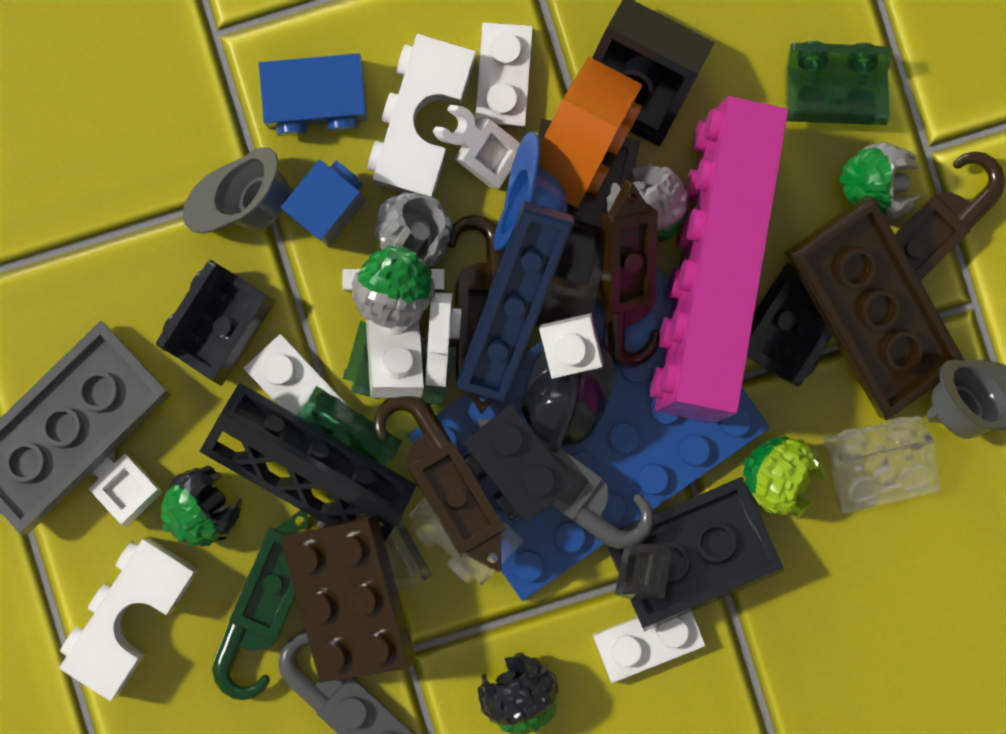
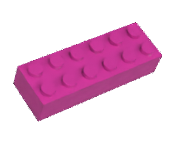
M728 96L715 109L709 111L705 121L699 120L696 126L693 150L699 151L696 170L691 169L689 171L685 184V191L688 193V200H691L688 219L680 225L676 236V248L682 249L679 268L674 267L672 269L667 288V297L674 299L671 318H664L659 334V347L665 348L662 368H655L650 386V397L657 398L654 412L708 423H716L737 414L788 114L787 108Z

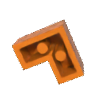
M591 57L587 58L562 99L539 146L538 166L560 182L565 191L567 203L576 208L579 207L587 191L597 195L610 170L609 167L601 164L608 151L617 156L643 107L634 102L643 84Z

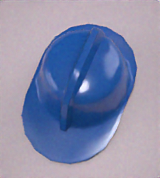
M529 131L523 137L512 164L504 209L493 240L494 249L497 251H501L507 246L523 200L563 213L567 212L566 195L560 182L538 166L540 149L539 138L536 132Z

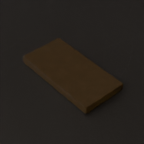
M864 196L785 252L880 418L886 421L936 386L940 382V368L946 361H965L874 197Z

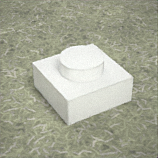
M591 313L540 325L539 331L551 379L603 367L604 362Z

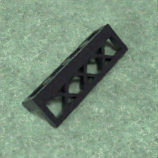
M240 382L199 451L324 524L356 519L355 514L377 515L379 522L383 523L381 531L384 542L402 517L417 484ZM222 432L242 442L245 451L235 452L218 442ZM277 462L286 467L290 477L275 475L269 471L266 463ZM310 488L326 490L332 494L335 502H322L314 497Z

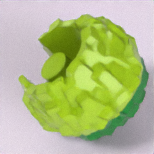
M786 435L772 438L766 441L765 444H760L757 449L752 451V455L749 458H745L743 462L745 466L743 471L745 483L749 487L752 497L756 499L759 506L769 513L802 515L811 503L797 496V494H803L809 487L811 481L810 476H808L809 472L823 480L826 479V474L823 470L824 466L817 453L805 445L804 440L791 439Z

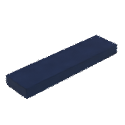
M523 200L457 378L458 389L506 403L573 228L574 216Z

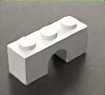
M420 34L416 35L413 46L404 45L396 72L404 75L399 94L390 92L382 116V121L389 123L384 143L377 140L374 142L367 169L375 172L373 181L376 185L402 193L405 191L434 197L447 151L446 148L424 141L415 130L416 117L425 105L434 101H445L462 106L476 60L475 51Z
M151 537L142 539L139 545L133 541L128 544L115 567L122 571L112 587L105 583L101 586L88 606V610L93 612L94 615L84 630L78 626L74 628L60 650L61 653L66 655V658L59 669L110 702L119 696L145 655L144 652L130 644L123 634L122 618L127 608L134 603H144L168 615L173 612L200 570Z

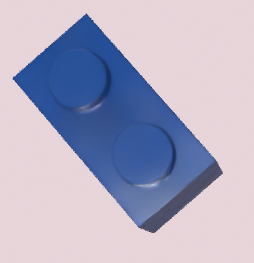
M360 53L258 62L263 121L268 129L276 128L278 136L306 134L308 125L327 124V131L331 132L357 129V121L368 120L363 60Z
M319 159L280 208L324 245L329 247L365 203L366 200L359 191L363 184L356 175L337 160L329 167Z

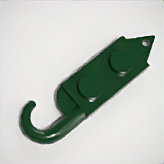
M302 510L298 511L276 529L272 527L268 529L215 654L212 667L215 684L222 693L232 699L244 701L255 698L264 692L270 682L268 675H262L257 683L244 687L234 682L231 676V669L240 648L264 650L270 648L279 637L296 597L280 536L289 531L310 528L309 516ZM298 516L304 518L305 522L302 526L296 524Z

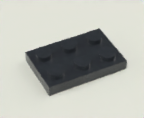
M743 477L654 514V525L651 533L638 546L631 549H616L606 545L644 632L784 572L783 564ZM640 521L623 527L620 530H633L638 526Z

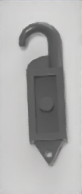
M480 418L478 423L482 427L491 419ZM527 424L575 485L551 505L608 546L616 549H631L642 544L650 535L654 525V512L650 503L641 494H635L633 500L641 512L640 522L633 530H620L601 516L609 495L608 486L605 481L560 448L558 452L551 451L549 443L538 436L533 427Z
M306 632L296 634L287 640L282 647L278 660L280 675L286 684L338 734H416L355 677L322 683L317 682L315 684L303 673L296 664V655L303 646L309 645Z

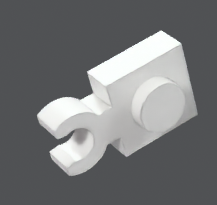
M449 105L447 110L458 120L457 129L451 133L450 130L444 127L436 126L433 130L434 135L441 142L460 145L461 148L454 160L490 188L499 189L511 171L520 143L491 119L480 118L475 125V118L470 110L462 106Z
M434 292L435 295L430 302L425 386L446 387L449 340L460 339L462 309L452 308L453 293Z
M114 450L90 474L97 476L99 479L89 490L121 525L128 527L163 491L131 456L124 454L119 460L115 461L116 454Z

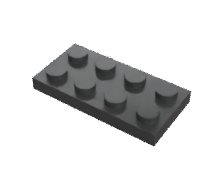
M99 321L0 418V513L19 534L27 536L172 395L104 322Z

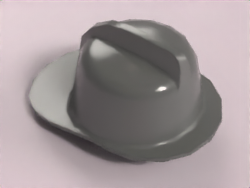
M260 147L243 158L206 175L193 188L186 199L183 210L184 224L192 232L201 234L219 230L230 224L255 231L268 227L283 211L280 207L294 191L288 185L285 177L278 171L277 154L271 148Z
M988 360L946 361L940 368V382L932 391V406L926 414L928 421L943 424L950 432L963 439L977 438L992 430L1006 429V366L999 362Z

